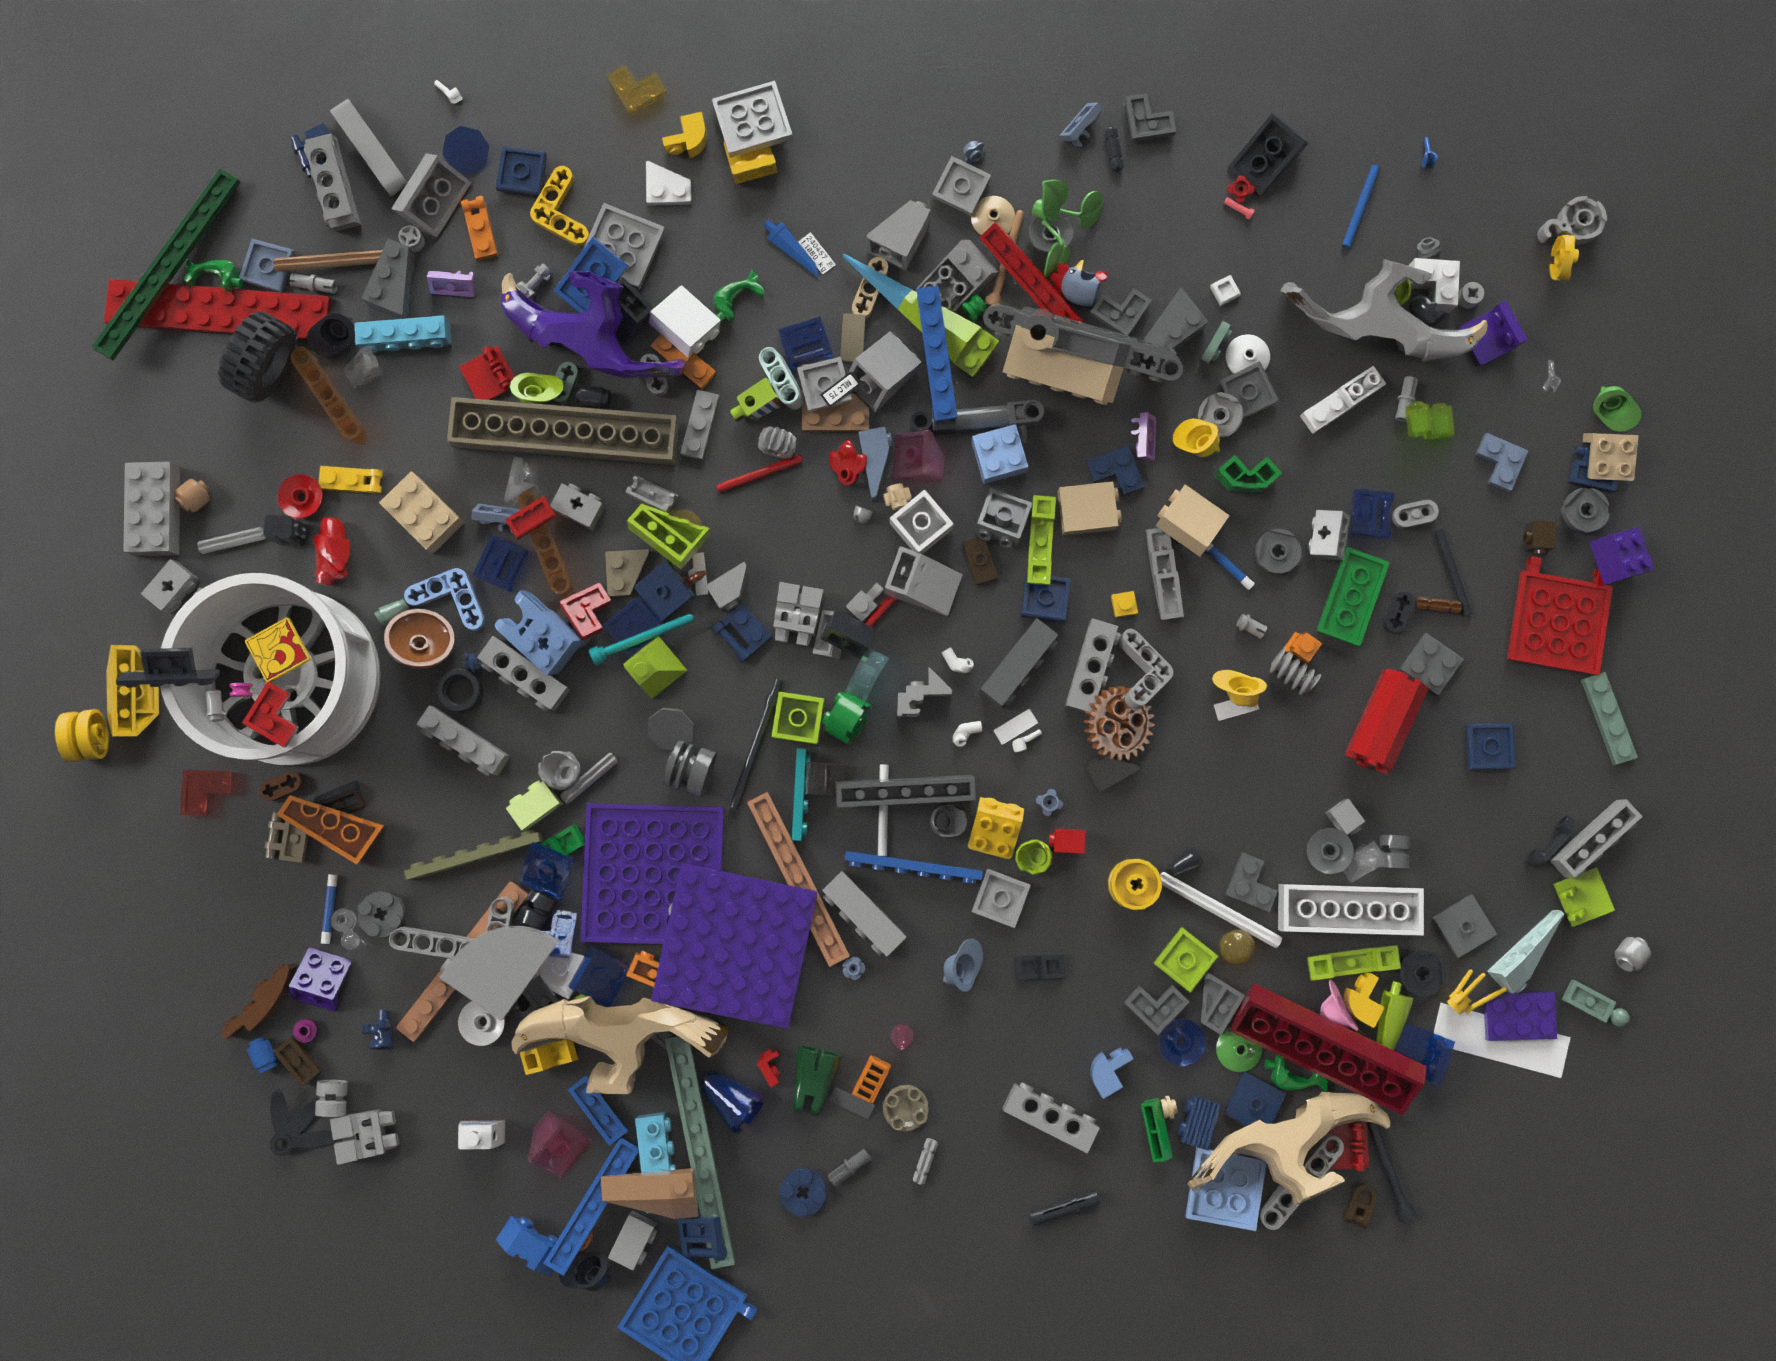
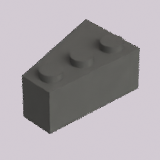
M389 238L387 239L361 298L369 307L398 319L410 318L409 307L412 299L411 284L414 276L415 254L409 246Z
M1180 287L1144 341L1176 350L1204 330L1208 320L1183 288ZM1149 356L1148 359H1144L1148 363V365L1150 362H1154L1152 356Z

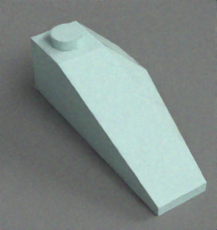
M1552 910L1487 971L1502 988H1507L1506 992L1519 993L1526 987L1527 984L1525 982L1531 978L1564 916L1561 910Z

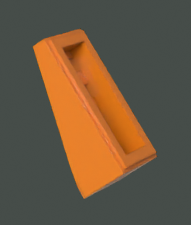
M870 1055L852 1095L873 1104L891 1068V1064ZM871 1065L882 1069V1074L870 1069ZM867 1073L879 1078L878 1082L866 1077ZM863 1081L875 1086V1089L872 1090L862 1085ZM859 1089L871 1094L870 1099L859 1094Z

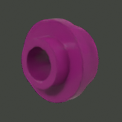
M310 1019L300 1020L294 1026V1036L300 1042H310L317 1035V1026ZM303 1027L308 1029L307 1035L302 1034L301 1030Z

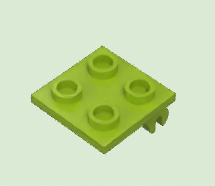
M1597 867L1585 871L1578 878H1567L1553 884L1571 927L1615 911Z

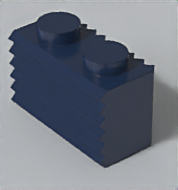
M1195 1095L1191 1096V1100L1187 1099L1184 1106L1186 1117L1184 1122H1180L1177 1135L1180 1136L1179 1140L1209 1151L1222 1105Z

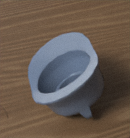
M967 939L962 943L957 954L946 959L944 963V983L956 986L962 992H967L972 988L983 961L982 946L977 940Z

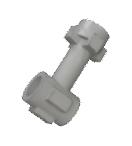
M544 264L534 269L537 273L527 284L523 281L517 284L518 288L531 300L535 298L536 293L533 290L543 279L548 282L551 278L552 271Z

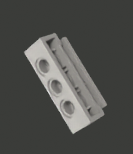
M330 133L305 140L304 152L310 164L311 177L316 185L317 197L323 209V218L326 226H330V229L335 232L360 226L361 222L337 138ZM327 157L326 162L321 165V159ZM333 178V183L327 187L328 180ZM339 200V206L333 209V204Z

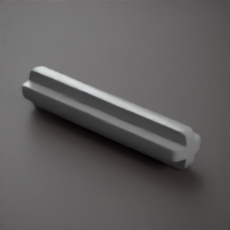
M258 527L199 541L197 543L200 553L206 554L264 540V529Z
M608 753L571 787L560 794L561 799L566 804L572 802L618 762L616 757L612 753Z

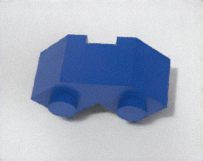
M511 1216L496 1241L512 1257L518 1255L521 1259L527 1261L526 1266L533 1271L548 1276L553 1274L554 1270L543 1263L558 1238L553 1235L547 1237L538 1234L533 1228V1222L526 1217H521L520 1219Z

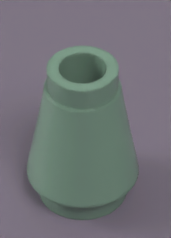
M401 599L379 607L378 611L374 614L382 627L385 628L396 615L410 609L405 601Z

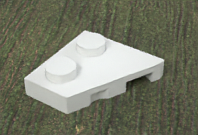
M646 161L647 205L692 204L691 181L650 161Z

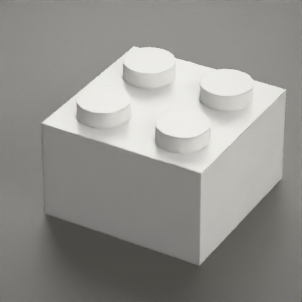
M925 490L890 517V525L912 551L921 554L953 530L954 525Z

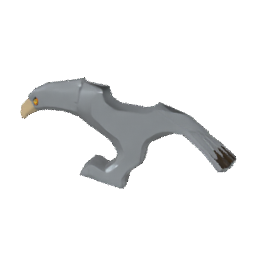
M1386 259L1382 262L1383 268L1379 275L1366 283L1362 300L1359 304L1338 313H1329L1313 302L1303 289L1298 288L1293 282L1283 284L1280 290L1323 330L1353 340L1367 335L1396 339L1398 350L1405 352V355L1421 358L1423 362L1457 357L1473 350L1478 341L1486 334L1488 327L1486 320L1471 328L1462 330H1442L1426 325L1399 305L1394 292L1397 285L1408 279L1415 284H1423L1431 278L1432 273Z

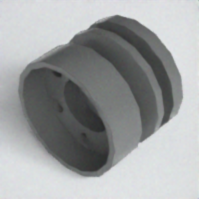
M679 740L668 758L665 767L664 785L671 787L676 778L675 789L679 790L685 781L687 782L686 792L702 798L713 773L717 752L702 747L697 756H694V744L690 743L685 751L686 742Z

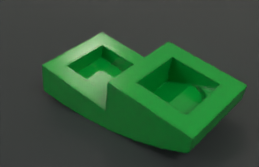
M575 824L535 846L533 850L543 868L583 847L585 839Z

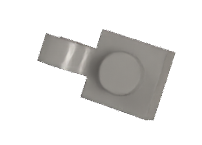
M876 583L867 594L861 590L846 607L863 623L878 607L873 601L884 590Z

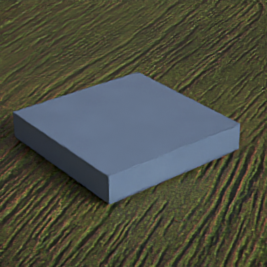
M251 239L239 278L243 279V283L284 293L290 271L277 272L274 269L273 260L275 258L295 257L296 252L293 249Z

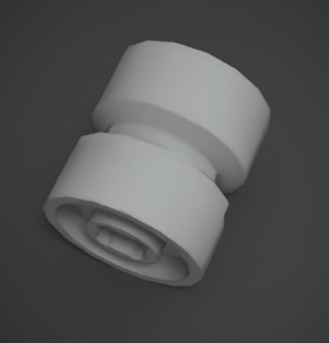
M317 1081L316 1095L320 1098L315 1104L316 1116L338 1117L346 1115L347 1101L344 1100V1097L348 1093V1081ZM336 1094V1098H327V1095Z

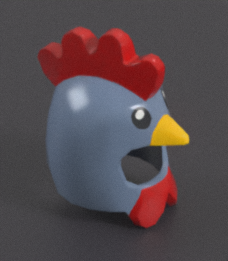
M1081 260L1075 267H1069L1064 263L1058 264V272H1053L1050 275V279L1055 282L1052 284L1065 300L1080 306L1093 307L1100 283L1107 280L1109 272H1086L1083 269L1084 260Z

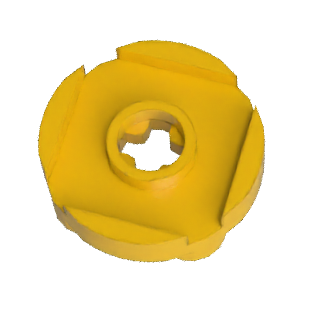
M1561 235L1556 238L1551 251V256L1554 257V264H1550L1549 267L1550 276L1553 280L1569 281L1572 264L1576 263L1579 257V250L1575 249V236Z

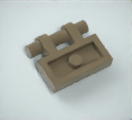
M273 812L272 820L268 823L270 832L268 841H265L264 848L267 849L265 858L275 859L276 850H280L279 860L304 863L309 835L287 821L282 823L281 817L277 816L276 812ZM279 830H284L282 843H277Z

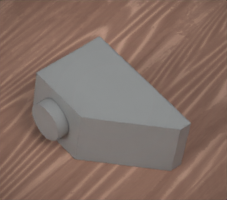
M745 562L706 585L721 611L725 609L730 611L739 605L738 601L742 598L748 572Z

